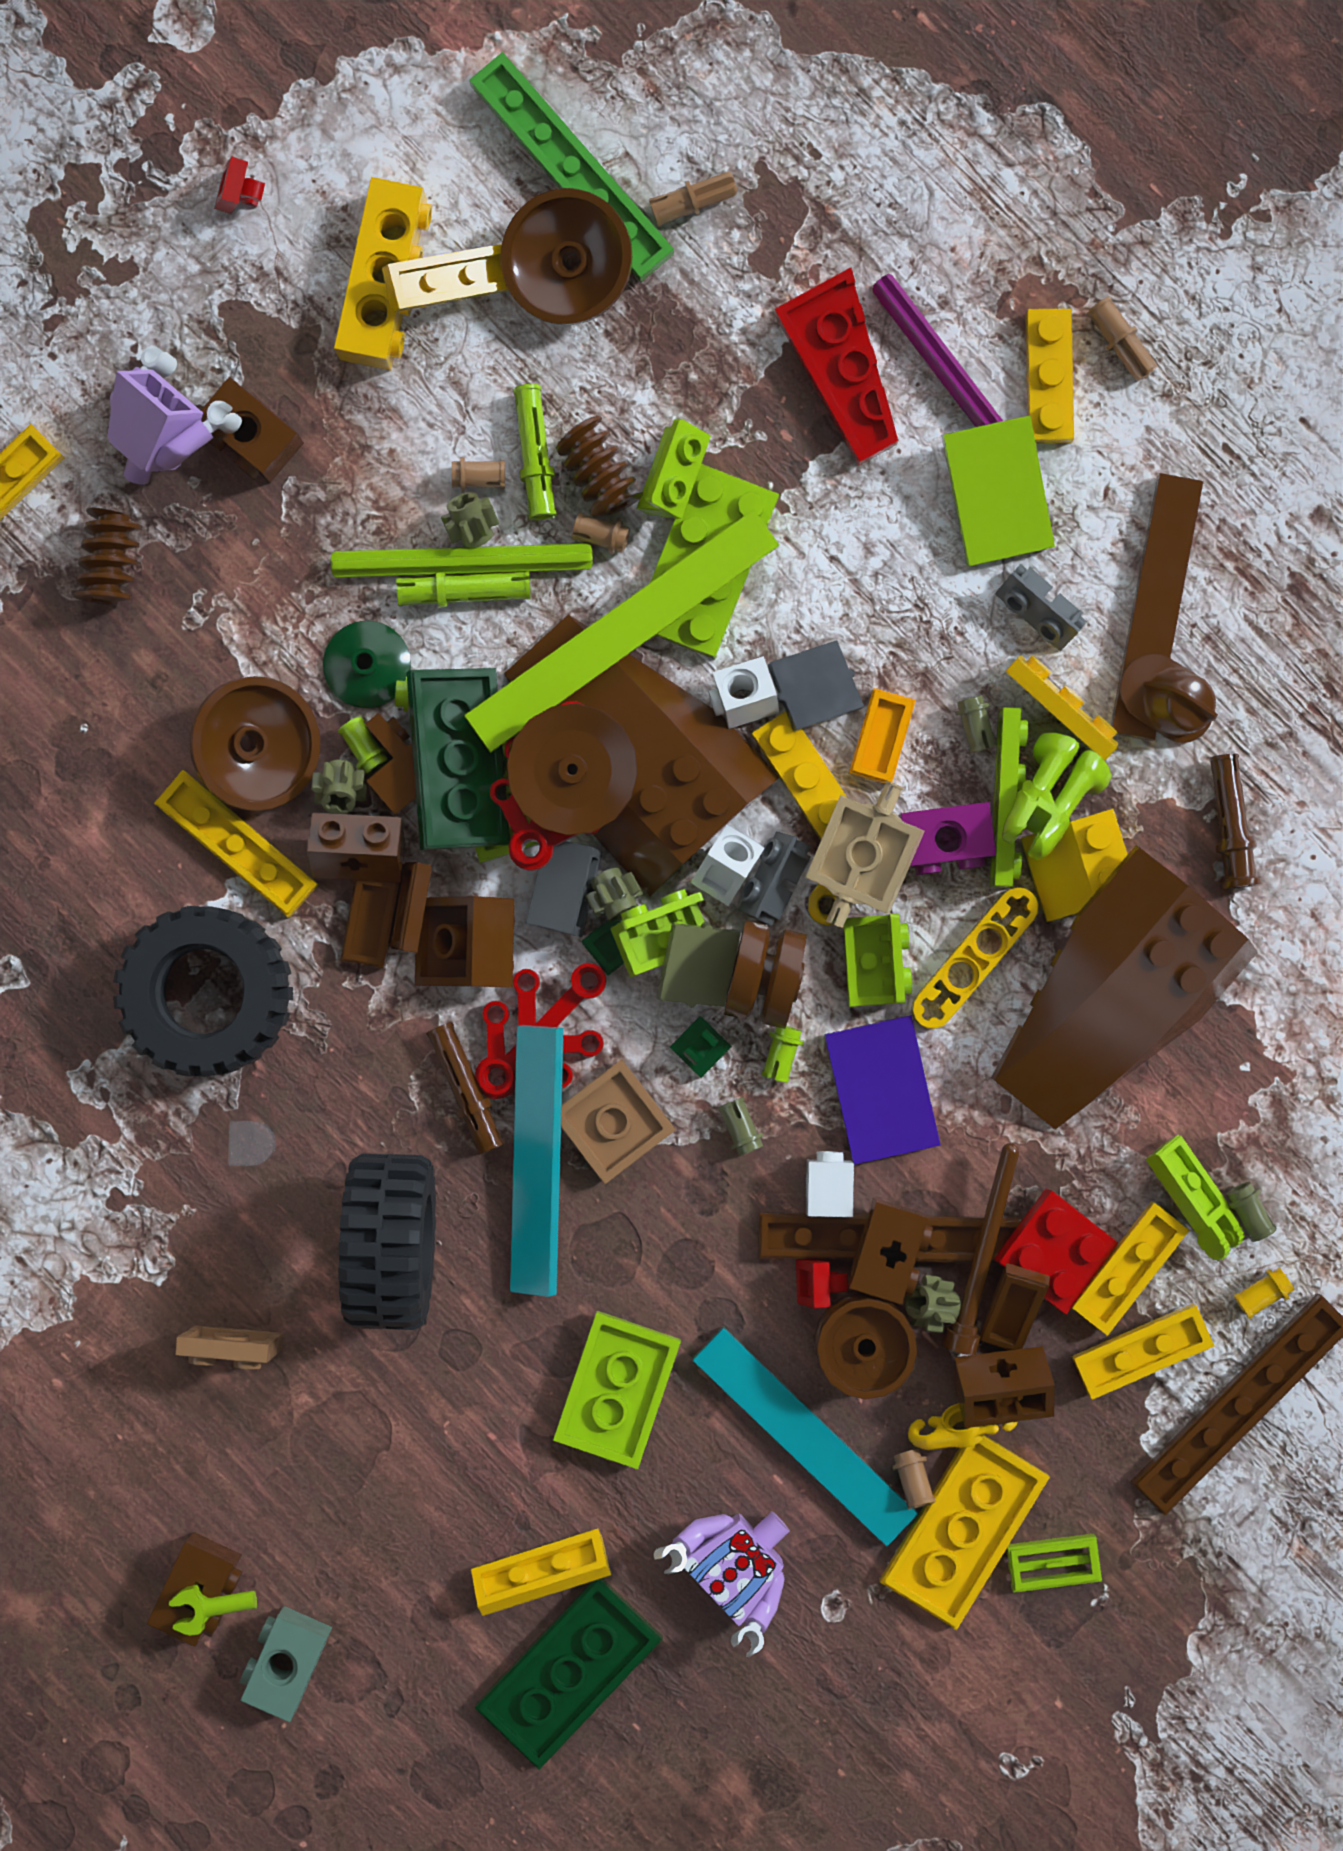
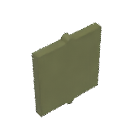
M706 922L702 923L701 926L672 923L656 998L661 1001L685 1003L690 1008H694L696 1004L725 1007L741 932L712 928Z

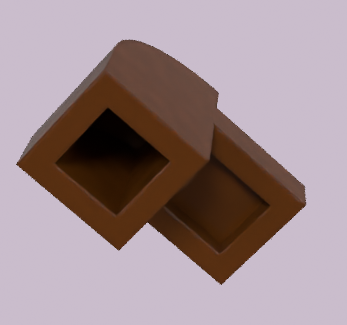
M377 713L365 725L392 755L393 759L370 777L367 782L396 816L403 817L417 805L412 743L408 746L405 743L411 736L394 716L386 721Z

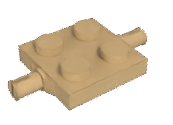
M887 780L876 805L862 804L840 795L805 877L825 886L833 895L837 896L826 921L841 928L844 927L853 904H866L884 913H890L925 832L920 828L903 822L896 813L892 812L904 787Z

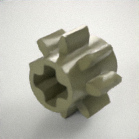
M473 492L463 493L451 499L447 504L449 514L441 516L451 543L454 544L461 540L466 548H475L487 543L493 537L491 527L499 524L489 497L479 500L478 495Z
M346 760L325 762L323 774L318 772L312 774L311 790L315 792L314 803L322 804L323 808L332 814L353 812L355 800L360 802L366 801L367 784L364 783V770H356V767Z
M611 868L598 874L590 881L593 892L585 897L596 918L606 915L609 922L614 923L622 920L621 913L638 906L635 899L641 897L643 893L632 872L623 876L619 868Z
M923 1275L922 1285H916L913 1295H906L905 1298L906 1311L913 1318L912 1326L924 1327L925 1331L942 1333L943 1322H956L955 1319L960 1312L961 1304L958 1294L953 1290V1282L942 1281L941 1277Z

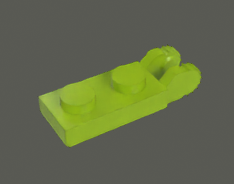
M1176 1135L1168 1139L1145 1159L1196 1234L1198 1233L1197 1243L1202 1250H1205V1254L1209 1256L1208 1258H1212L1213 1261H1222L1230 1254V1247L1236 1248L1244 1241L1243 1238L1245 1236L1243 1235L1242 1227L1239 1226V1222L1230 1211L1228 1202L1182 1136Z

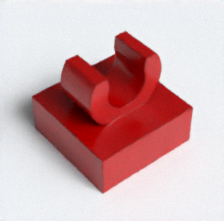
M233 156L230 157L224 166L214 209L232 214L239 202L254 207L258 206V201L261 202L265 183L245 178L248 161Z
M796 1259L797 1304L814 1309L830 1308V1293L848 1292L847 1274H838V1271H830V1262L817 1259Z

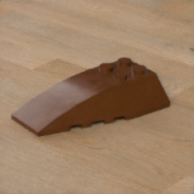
M568 614L504 673L509 683L588 627ZM630 654L557 705H562L568 701H578L585 706L604 711L623 726L635 748L638 776L632 798L614 821L601 827L597 833L592 835L627 873L632 872L638 885L649 897L670 880L694 854L745 807L748 808L779 779V776L734 728H728L726 719L722 715L716 716L713 708Z
M1137 845L1134 846L1076 915L1069 928L1073 931L1064 949H1058L1050 964L1053 967L1052 972L1043 989H1037L1029 1004L1033 1008L1024 1025H1018L991 1077L1055 1130L1200 1021L1258 953L1251 941L1188 884Z

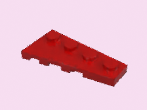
M852 267L775 308L774 316L858 466L896 446L899 440L885 389L882 386L874 348L871 346L866 328V319L856 291Z

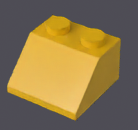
M1114 809L1071 821L1061 840L1047 856L1040 860H1034L1027 854L1036 835L1031 834L1020 838L1046 922L1078 913L1128 855Z

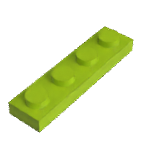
M1003 707L997 716L992 821L996 855L991 857L989 888H1010L1013 886V879H1020L1021 852H1015V841L1013 844H1010L1002 839L1004 824L1015 804L1017 790H1021L1022 784L1026 781L1025 764H1019V747H1025L1027 744L1028 721L1021 720V708Z

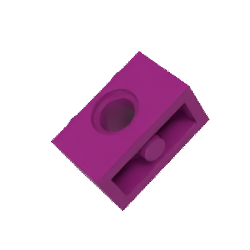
M989 802L905 812L898 815L903 822L925 831L909 867L915 869V875L942 872L941 864L958 862L959 870L985 867V859L996 855ZM947 828L956 834L958 844L953 852H944L936 845L935 836L939 829Z

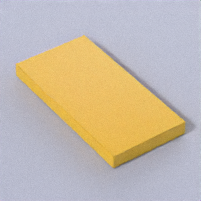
M985 1435L976 1445L968 1448H959L932 1492L936 1502L922 1508L881 1575L880 1583L957 1630L1050 1476Z

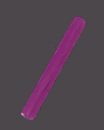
M887 274L876 281L872 288L874 295L972 424L978 427L1003 421L894 276Z

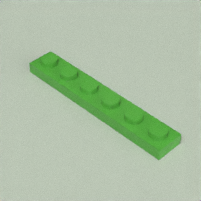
M503 52L469 80L471 88L559 189L574 188L593 193L605 200L619 214L631 239L633 252L631 272L640 282L644 281L674 255V248Z

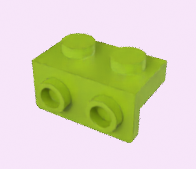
M674 419L671 427L665 426L642 491L643 496L639 500L636 509L650 516L682 519L711 435L683 419Z
M685 889L661 898L663 906L648 911L646 905L643 904L620 914L623 921L612 927L611 931L630 978L663 966L672 923L701 926L705 922L698 903L704 900L701 892L687 896Z
M899 914L847 918L843 927L848 1007L905 1003V994H912L911 968L903 967L902 950L909 949L908 924L900 923Z

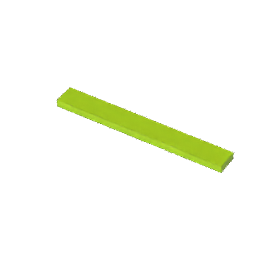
M753 509L468 712L464 717L489 752H493L518 734L529 719L552 706L560 704L780 546L755 509Z

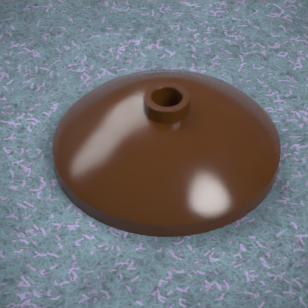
M554 189L529 200L517 211L510 221L501 246L502 274L513 298L534 317L556 325H577L602 315L615 304L623 293L632 269V244L623 220L605 200L581 189ZM571 255H578V266L572 270L567 269L565 265L566 259Z
M259 676L242 677L219 686L202 702L191 726L190 754L199 779L216 798L239 809L268 810L289 802L309 783L319 760L320 733L311 708L293 688L272 678ZM244 735H247L251 741L250 748L247 751L242 750L240 747V740Z

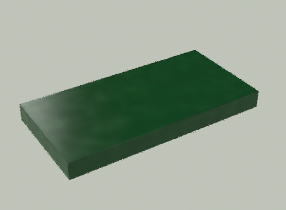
M496 668L409 670L406 672L420 850L509 845V823L501 807L490 796L492 784L499 779H505L502 745L490 753L464 717L468 712L498 692ZM506 786L501 787L497 792V797L501 801L507 800Z
M603 1578L591 1581L475 1704V1709L540 1770L662 1641L663 1635Z

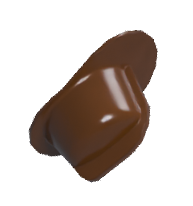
M1160 654L1144 655L1133 660L1123 672L1120 682V693L1126 710L1138 721L1169 740L1177 743L1192 742L1201 737L1210 727L1211 722L1215 721L1218 716L1215 712L1216 697L1211 685L1204 678L1199 677L1171 658Z

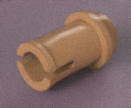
M460 457V461L451 462L452 488H461V493H465V488L505 489L504 460L465 461V457Z
M579 512L573 527L572 540H579L607 548L611 555H614L615 552L624 553L630 535V528L623 526V521L620 520L615 524Z
M919 1449L893 1456L896 1464L892 1468L893 1471H898L908 1503V1510L936 1502L923 1464L927 1462L926 1456L921 1457Z

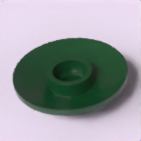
M358 621L340 629L329 641L323 657L324 676L332 692L345 703L358 708H376L394 700L397 680L406 681V672L411 670L410 653L402 637L391 627L376 621ZM362 655L372 656L373 664L367 670H361L357 666V661Z

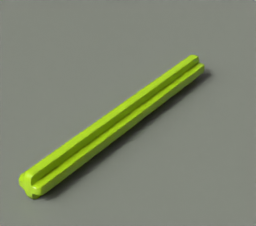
M578 543L482 546L475 548L450 547L334 551L331 554L330 567L332 575L336 578L436 575V573L445 572V574L589 570L593 565V550L591 544Z

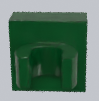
M701 1016L670 1046L700 1078L732 1047Z

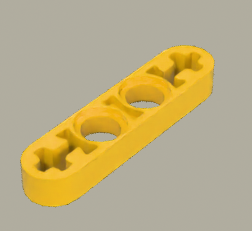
M1016 887L1005 891L999 896L915 996L911 1005V1013L917 1024L924 1028L936 1029L949 1022L1034 921L1038 914V902L1032 892L1025 888ZM1023 897L1027 901L1023 907L1027 915L1025 918L1020 915L1015 916L1008 923L1007 926L1015 929L1010 936L1007 930L999 923L992 921L991 917L996 913L1000 920L1003 919L1011 909L1006 903L1009 898L1018 900ZM983 929H993L1000 936L1001 945L994 954H985L977 947V936ZM958 962L967 964L973 974L970 984L964 988L953 986L948 979L950 967ZM939 980L945 990L957 995L958 999L953 1004L950 998L946 997L939 1006L940 1012L943 1013L941 1018L930 1017L928 1020H925L922 1017L925 1009L921 1003L924 999L928 1001L935 1000L942 992L934 988V985Z

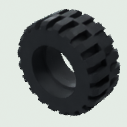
M212 906L181 907L179 911H167L157 916L156 922L151 926L144 925L135 933L138 938L133 945H126L120 956L125 959L122 970H115L113 983H119V995L113 996L114 1009H121L123 1020L118 1023L123 1034H130L135 1042L131 1046L140 1055H148L152 1059L151 1064L163 1070H173L177 1075L188 1077L228 1074L238 1071L239 1068L262 1057L261 1054L267 1048H272L280 1038L277 1034L281 1026L287 1025L290 1013L287 1012L288 1002L293 1000V987H289L288 975L292 973L288 961H284L280 954L282 948L276 939L270 938L265 933L266 929L256 921L244 917L243 914ZM201 949L215 950L229 957L239 968L244 983V999L237 1017L227 1027L208 1034L195 1033L180 1026L172 1017L165 997L167 978L174 964L183 955Z
M362 1153L352 1159L348 1166L342 1198V1215L340 1216L338 1280L340 1284L339 1300L341 1301V1314L344 1322L353 1328L416 1330L426 1323L434 1272L436 1195L434 1167L432 1162L423 1155Z

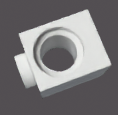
M764 656L713 672L716 689L708 691L715 715L724 714L729 729L779 713L777 693ZM744 689L752 692L750 696L744 699L732 697L738 690Z
M726 825L691 883L729 906L764 850V847L729 825Z
M819 1151L817 1152V1160L806 1159V1214L808 1216L853 1217L854 1163L851 1160H843V1152Z

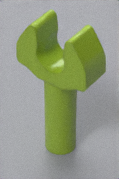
M198 1585L187 1586L171 1599L169 1606L189 1604L194 1608L195 1616L177 1620L173 1625V1629L189 1636L198 1635L204 1630L205 1622L210 1616L257 1609L256 1593L253 1590L208 1598L200 1592Z

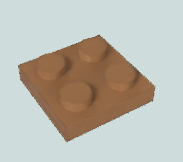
M623 1059L561 1106L562 1129L604 1184L608 1183L676 1130Z
M194 1325L177 1337L175 1355L189 1356L188 1363L195 1365H215L216 1359L234 1360L233 1367L260 1369L261 1363L269 1362L282 1351L283 1333Z

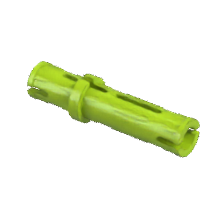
M524 384L513 389L523 469L519 471L520 480L525 482L528 519L532 521L549 520L557 516L551 479L555 478V469L549 465L541 399L542 390L538 384Z
M529 571L468 576H446L445 572L436 573V577L396 579L398 606L438 604V608L448 607V603L510 599L531 600Z

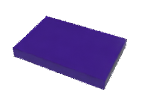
M912 1015L824 1034L854 1165L941 1146Z

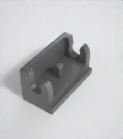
M568 841L555 846L550 862L538 870L526 924L583 937L590 904L585 896L593 892L590 881L598 874L603 852L594 847Z

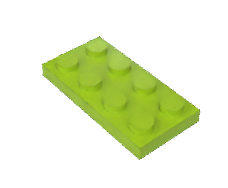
M701 464L682 519L675 518L650 583L753 509H755L764 524L768 526L779 499V494ZM751 567L660 631L655 637L715 660Z

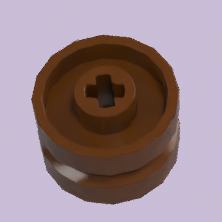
M745 920L723 1015L746 1020L752 1014L758 994L763 996L760 1011L762 1024L785 1029L793 1002L796 1003L805 966V963L802 961L807 934L785 929L778 935L774 953L771 955L767 954L770 939L768 925Z
M862 1292L847 1294L831 1303V1307L827 1308L818 1320L814 1336L817 1359L829 1382L844 1394L865 1400L885 1397L900 1388L913 1371L917 1355L915 1333L900 1309L890 1301ZM870 1339L873 1345L872 1350L869 1352L863 1348L858 1350L860 1341Z

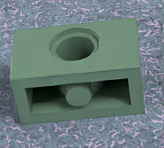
M285 1606L277 1618L268 1616L258 1638V1642L264 1644V1648L258 1660L250 1658L239 1682L247 1686L240 1701L291 1722L333 1627ZM276 1653L288 1655L293 1661L294 1668L287 1671L277 1668L273 1662V1655Z

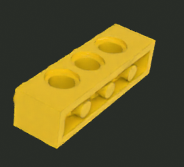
M371 177L334 346V350L341 361L391 371L394 358L400 359L402 356L405 342V333L400 331L403 315L410 316L412 309L393 312L386 284L375 281V276L387 264L423 258V247L418 246L421 230L428 231L432 218V204L427 203L423 187ZM398 225L406 229L404 235L397 240L384 238L386 230L392 226ZM382 310L387 313L386 320L378 326H370L365 323L367 316L372 311Z

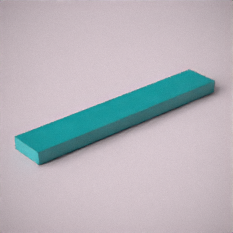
M522 1025L517 1026L510 1292L550 1297L557 1294L564 1028Z
M724 1326L693 1357V1361L886 1546L917 1515L915 1509L908 1510V1503Z

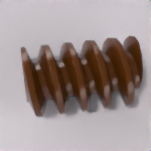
M599 415L588 418L574 426L556 446L558 455L568 456L564 462L567 471H577L573 477L574 484L579 487L586 486L581 493L585 502L595 501L589 509L593 517L616 514L635 504L643 496V492L629 494L628 492L629 488L636 482L635 477L621 479L619 476L628 466L626 461L612 463L611 459L619 452L618 446L603 447L602 444L611 434L609 430L595 432L594 428L602 421V417Z
M95 507L87 508V514L97 520L85 522L83 529L86 533L92 535L93 538L83 539L81 548L92 555L79 558V566L89 572L78 574L75 580L78 585L87 590L75 592L73 597L82 601L105 605H116L119 601L131 600L132 595L121 590L120 584L134 582V577L124 573L122 569L137 563V560L125 554V550L139 548V543L127 536L128 532L142 530V525L132 521L130 516L118 511Z

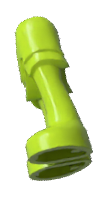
M1044 733L1036 741L1033 748V758L1040 764L1039 769L1033 780L1024 781L1021 790L1017 792L1015 804L1005 821L1002 839L1010 844H1013L1025 828L1034 833L1036 836L1027 853L1034 860H1040L1047 856L1061 840L1069 827V818L1086 793L1090 795L1101 793L1107 788L1112 778L1110 768L1101 756L1091 750L1084 751L1075 762L1066 784L1054 801L1050 791L1079 749V743L1075 739L1059 733Z

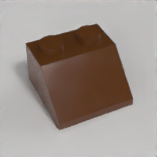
M482 896L427 897L418 952L415 953L414 986L513 988L515 899Z

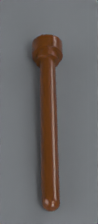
M1007 1143L1002 1147L958 1318L955 1319L956 1322L951 1323V1326H946L941 1345L957 1353L976 1355L981 1336L977 1334L978 1326L975 1324L1019 1157V1148L1013 1143Z

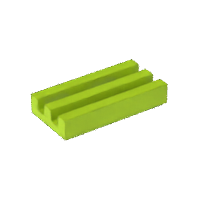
M1094 1533L1009 1544L1006 1549L1013 1593L1102 1581L1097 1539ZM1088 1547V1552L1018 1560V1556ZM1087 1563H1090L1091 1569L1022 1579L1020 1576V1572Z

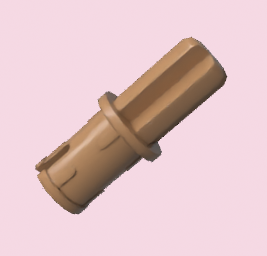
M725 172L693 185L688 180L685 182L684 187L650 198L649 202L659 227L674 219L695 213L696 216L700 215L699 209L734 197L737 194V187L733 175L730 172Z
M1110 296L1102 299L1089 309V312L1086 314L1109 343L1106 348L1108 351L1114 350L1135 380H1143L1155 371L1157 364L1136 336L1137 327H1131Z

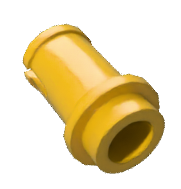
M1277 1268L1273 1272L1271 1269L1266 1270L1267 1276L1240 1293L1233 1295L1249 1320L1281 1298L1285 1301L1290 1299L1288 1294L1295 1289L1281 1268Z

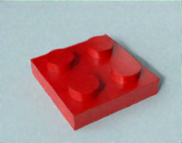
M1045 1188L993 1260L1004 1268L1006 1263L1050 1276L1049 1287L1044 1299L1057 1310L1067 1315L1118 1242L1054 1191Z

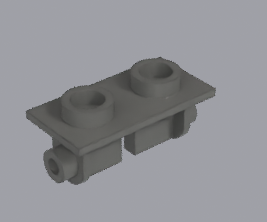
M1020 564L996 591L995 595L1005 603L1010 611L1018 614L1031 625L1043 640L1051 643L1061 652L1087 623L1081 617L1084 612L1075 607L1061 593L1050 603L1045 596L1053 586L1035 572L1031 566L1026 569Z
M776 831L774 837L769 839L764 845V850L760 855L761 863L755 876L747 881L742 890V902L738 911L754 916L757 920L770 926L773 925L775 919L780 920L793 893L780 886L783 878L794 884L798 883L811 858L808 855L811 847L797 840L795 836Z

